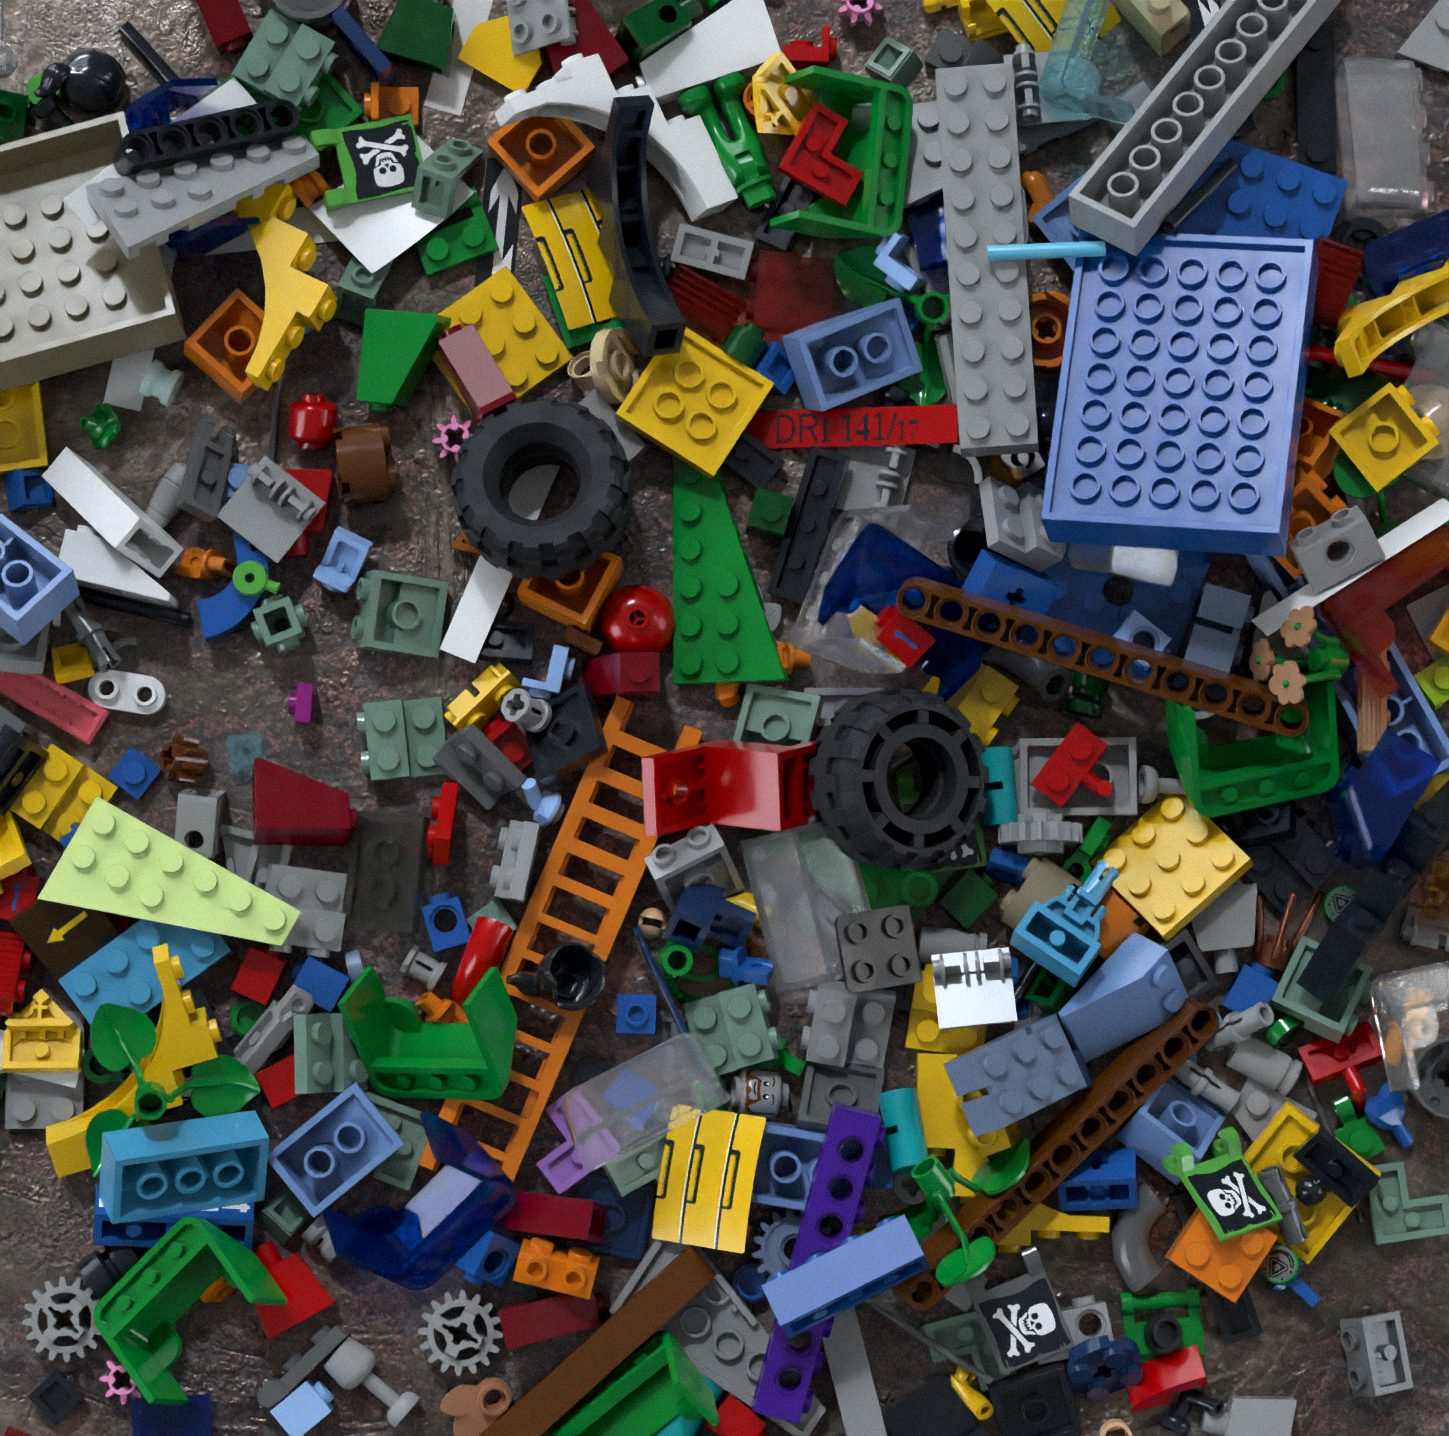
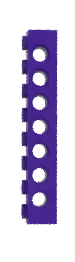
M833 1101L788 1270L791 1271L804 1265L806 1259L816 1253H828L840 1247L841 1242L850 1237L853 1223L860 1224L865 1208V1201L860 1200L864 1185H871L876 1166L875 1163L870 1162L874 1147L881 1148L886 1131V1125L880 1124L882 1118L879 1113ZM851 1139L859 1141L862 1144V1149L858 1156L845 1158L840 1154V1148L845 1141ZM837 1178H846L851 1181V1189L844 1196H836L830 1192V1185ZM827 1216H836L841 1220L839 1230L833 1234L823 1233L819 1229L821 1221ZM775 1316L751 1403L753 1412L799 1423L802 1413H809L814 1391L808 1389L812 1375L819 1376L824 1353L818 1351L822 1337L829 1338L834 1316L805 1330L810 1334V1340L803 1347H794L788 1342L789 1339L786 1337ZM786 1368H794L800 1373V1377L796 1383L785 1385L778 1380L780 1372Z

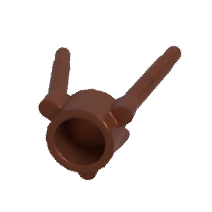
M1318 891L1291 943L1290 940L1285 938L1293 915L1297 894L1291 893L1277 937L1267 934L1265 942L1263 941L1264 896L1262 894L1257 895L1255 940L1251 951L1258 954L1256 963L1281 971L1286 970L1287 964L1301 936L1305 935L1325 894L1323 891Z

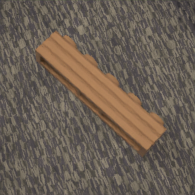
M1362 629L1357 633V754H1383L1390 747V734L1387 733V724L1390 723V710L1387 709V700L1390 698V686L1387 685V676L1390 674V661H1387V651L1390 650V637H1387V630Z

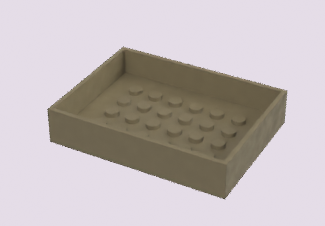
M124 111L0 145V391L187 339L163 244L156 247L150 243L140 248L139 256L128 260L102 220L87 229L63 200L113 164V155L119 143L126 134L132 132ZM126 149V153L130 152L132 149Z

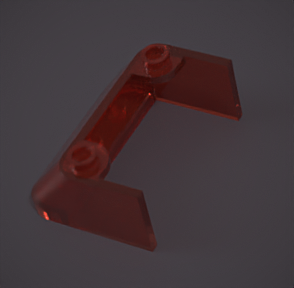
M1446 523L1334 593L1320 604L1322 617L1336 637L1340 639V643L1347 650L1380 699L1400 688L1377 655L1392 643L1395 636L1394 625L1385 610L1443 569L1447 568L1449 571V525Z

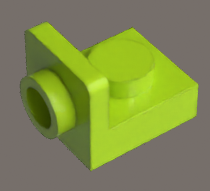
M1444 655L1423 671L1413 675L1433 712L1449 701V658Z

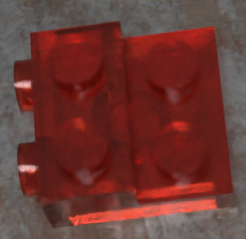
M759 250V259H751L749 282L756 283L755 297L747 298L746 320H753V325L763 332L790 334L814 323L830 319L834 282V259L797 256L798 253Z

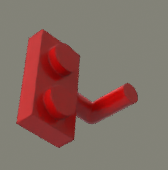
M1076 722L1030 785L1061 808L1080 783L1100 798L1109 797L1112 792V784L1107 780H1102L1090 771L1108 747V744Z
M443 782L441 797H433L431 820H437V824L429 825L427 843L406 842L405 857L432 859L433 865L449 866L457 815L459 783Z
M1369 1021L1355 1026L1351 1037L1343 1034L1339 1044L1322 1038L1297 1048V1056L1303 1062L1302 1066L1313 1087L1343 1076L1351 1091L1350 1101L1355 1113H1361L1364 1110L1367 1088L1358 1070L1381 1062L1385 1058V1052Z

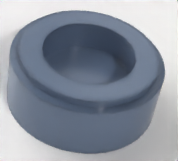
M360 949L347 952L345 955L346 966L352 984L366 968Z

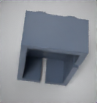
M1206 583L1201 588L1179 657L1228 673L1230 670L1233 671L1235 667H1238L1244 645L1238 643L1240 633L1244 634L1245 630H1249L1255 611L1254 607L1249 606L1251 596ZM1175 672L1171 685L1183 687L1188 684L1189 678L1182 672ZM1214 683L1209 685L1205 692L1213 699H1220L1226 695L1227 690L1224 686ZM1190 706L1193 710H1196V711H1204V710H1201V709H1198V708H1195V707Z
M1056 1013L1027 1023L943 1064L957 1097L985 1087L988 1090L989 1094L961 1104L975 1137L1004 1128L1087 1086Z

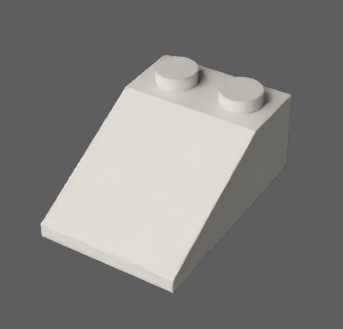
M78 525L77 531L65 530L59 559L74 570L78 586L178 609L180 602L129 558L116 550L95 528Z

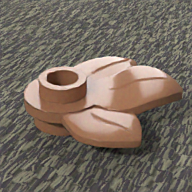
M489 1377L479 1382L477 1386L462 1384L453 1388L442 1399L440 1410L455 1416L453 1424L454 1436H479L508 1410L512 1402V1392L504 1380L497 1377ZM489 1391H498V1397L494 1401L489 1402L485 1400V1396Z

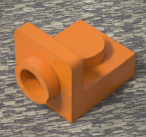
M371 82V93H364V116H371V121L411 114L414 128H419V87H380L379 82Z

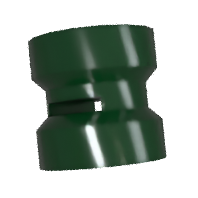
M1073 672L1071 684L1073 690L1071 696L1066 699L1064 711L1082 717L1102 719L1104 707L1101 702L1103 696L1108 693L1110 681L1085 673Z

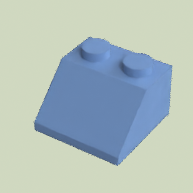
M1170 1076L1125 1120L1114 1138L1127 1148H1135L1136 1155L1177 1186L1181 1179L1170 1174L1164 1168L1162 1159L1173 1154L1170 1150L1173 1145L1186 1142L1192 1150L1194 1165L1197 1164L1227 1115L1201 1095L1194 1096L1191 1094V1088L1175 1077Z

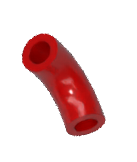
M489 917L477 918L451 984L450 994L452 1001L462 1007V1004L490 967H498L499 970L514 933L511 927Z

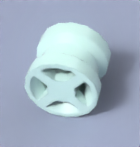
M156 359L148 368L141 383L139 393L145 397L154 396L159 399L162 405L169 407L180 390L184 379V372L178 369L171 371L165 368L163 362Z

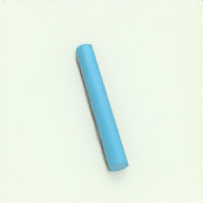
M1105 241L987 245L988 261L1106 256Z

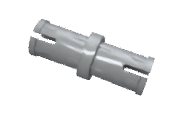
M1258 1002L1242 1012L1233 1011L1225 1016L1224 1021L1219 1023L1214 1035L1203 1044L1208 1051L1216 1052L1232 1042L1241 1043L1250 1038L1251 1033L1273 1024V1010L1267 1003Z
M1189 1059L1171 1075L1191 1088V1094L1194 1096L1201 1095L1222 1109L1226 1114L1230 1112L1241 1095L1240 1092L1235 1091L1213 1076V1070L1208 1067L1203 1069Z

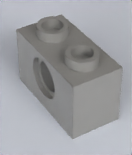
M1358 505L1338 510L1329 520L1316 527L1304 528L1296 534L1295 538L1287 541L1305 579L1315 594L1386 557L1367 518ZM1342 541L1336 550L1328 551L1331 544Z

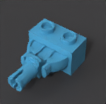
M1103 860L1097 862L1094 870L1077 890L1070 902L1068 900L1075 890V887L1070 884L1060 896L1053 897L1043 904L1035 900L1013 931L1009 943L1074 988L1097 957L1102 945L1098 942L1100 937V921L1107 913V909L1101 905L1093 917L1091 915L1115 879L1120 875L1118 870L1112 866L1105 877L1100 880L1109 864Z

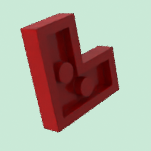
M815 101L776 170L843 208L850 199L863 172L831 154L849 120Z

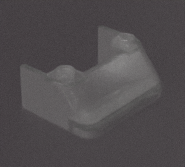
M911 504L851 509L843 512L831 528L791 634L792 645L808 655L863 674L903 673L905 665L886 654V647L873 636L874 619L884 609L897 571L909 570L917 566L924 558L927 542L949 541L953 539L955 533Z
M1449 961L1383 973L1377 976L1372 983L1370 994L1390 1092L1421 1088L1413 1049L1425 1047L1435 1040L1438 1034L1436 1012L1449 1010Z

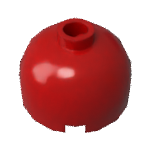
M644 584L627 585L613 592L605 602L600 615V630L607 647L614 653L659 652V654H662L672 642L675 628L674 610L669 599L658 589ZM636 612L642 613L644 617H638ZM631 615L635 618L633 624L630 622ZM639 621H644L643 624L636 626Z

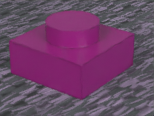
M297 682V692H290L288 712L289 715H295L294 721L300 725H313L316 686L312 683Z

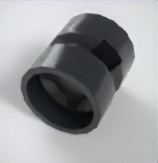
M105 1246V1251L94 1250L77 1262V1265L90 1288L101 1300L144 1255L138 1247Z

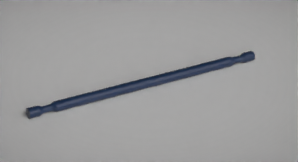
M638 926L632 929L640 943L644 957L702 1081L708 1088L711 1100L718 1097V1094L711 1085L710 1077Z

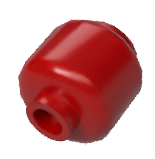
M302 393V401H295L290 404L288 434L291 440L298 442V448L327 449L329 448V442L336 440V438H333L332 428L338 427V407L333 402L325 401L324 393Z

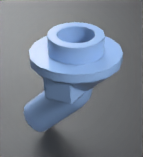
M525 779L521 787L527 803L534 810L533 820L538 822L542 828L548 826L549 823L552 825L556 824L564 810V804L561 803V794L558 792L552 793L548 790L540 793L535 779Z

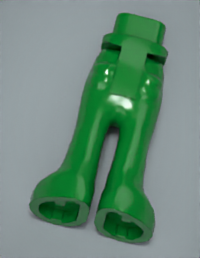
M736 71L722 76L712 86L713 96L734 133L735 141H730L726 135L708 87L698 86L686 91L678 98L677 103L687 116L694 117L700 115L733 187L737 188L735 191L738 197L743 196L748 209L751 210L773 201L776 195L771 186L774 179L769 174V166L764 150L743 110L742 98L747 87L746 79L743 72Z

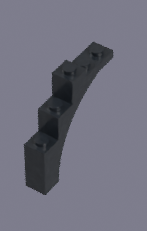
M649 95L613 98L602 152L593 153L587 187L604 211L597 244L615 269L609 303L646 357L680 353L687 321L676 305L668 288L653 238L647 197L646 152L647 136L655 103Z
M1449 780L1427 803L1423 802L1407 819L1388 852L1370 870L1350 904L1335 918L1296 982L1298 985L1327 1006L1345 988L1391 917L1449 842Z

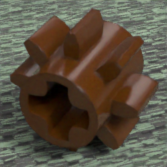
M174 736L173 743H167L163 746L159 762L163 771L170 772L168 781L193 784L195 783V776L200 777L205 773L208 765V754L204 748L198 747L199 738Z

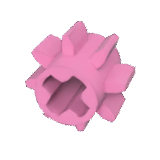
M838 0L845 3L844 6L839 8L838 16L847 15L851 19V27H854L856 22L864 21L867 26H871L872 12L881 14L883 6L874 3L875 0H867L865 9H861L859 5L852 6L853 0Z
M452 415L451 424L446 427L437 423L436 426L441 432V438L433 439L432 444L444 447L439 456L442 461L450 455L455 457L457 463L460 446L455 444L450 448L451 443L448 436L451 433L454 436L463 433V441L465 438L468 439L469 436L473 435H469L468 432L473 425L471 420L461 425L458 423L455 415Z
M113 1360L106 1362L111 1372L109 1375L99 1377L100 1381L108 1382L110 1387L105 1394L106 1397L116 1393L120 1395L121 1404H126L131 1392L138 1398L143 1396L132 1378H130L132 1387L129 1385L120 1387L117 1382L121 1378L118 1371L126 1372L122 1364L118 1366Z

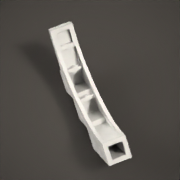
M582 53L565 59L561 62L562 68L552 79L542 82L532 92L526 93L525 89H519L504 97L505 103L494 113L500 127L530 117H555L588 124L606 132L614 97L649 95L655 105L647 136L646 159L668 181L682 202L691 222L723 211L738 198L700 115L686 120L684 115H679L666 121L650 85L635 89L633 84L615 90L598 53L585 58Z

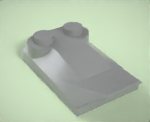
M1098 737L1107 743L1108 747L1090 771L1102 780H1107L1112 784L1110 796L1100 798L1080 783L1062 808L1030 784L1064 738H1020L1012 748L1018 814L1046 812L1063 814V816H1137L1136 737Z

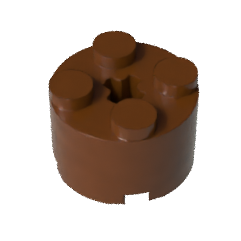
M379 422L332 428L333 438L339 439L335 440L337 450H333L339 492H347L342 494V505L389 499V494L395 493L396 476L394 465H386L385 456L389 455V449H391L388 426L380 427Z

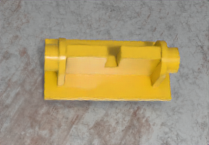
M500 662L494 667L490 664L472 682L473 686L480 693L474 697L465 689L446 707L448 711L443 716L457 730L472 723L479 730H482L487 724L488 719L501 707L504 697L511 690L521 688L522 686Z

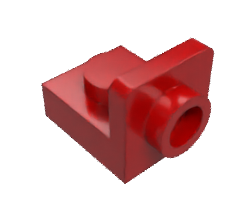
M823 25L821 47L814 46V43L811 41L795 40L791 42V45H783V53L795 70H802L813 65L828 68L829 60H836L837 37H830V25Z
M499 717L482 731L521 772L533 762L527 737L518 728L516 723L508 720L503 721Z

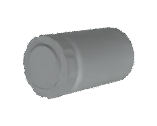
M921 924L917 947L921 963L932 964L931 955L988 949L987 933L979 932V935H976L973 931Z
M1252 1035L1244 1042L1235 1043L1226 1061V1066L1271 1090L1277 1089V1093L1284 1097L1294 1087L1300 1076L1303 1062L1297 1059L1292 1060L1291 1056Z

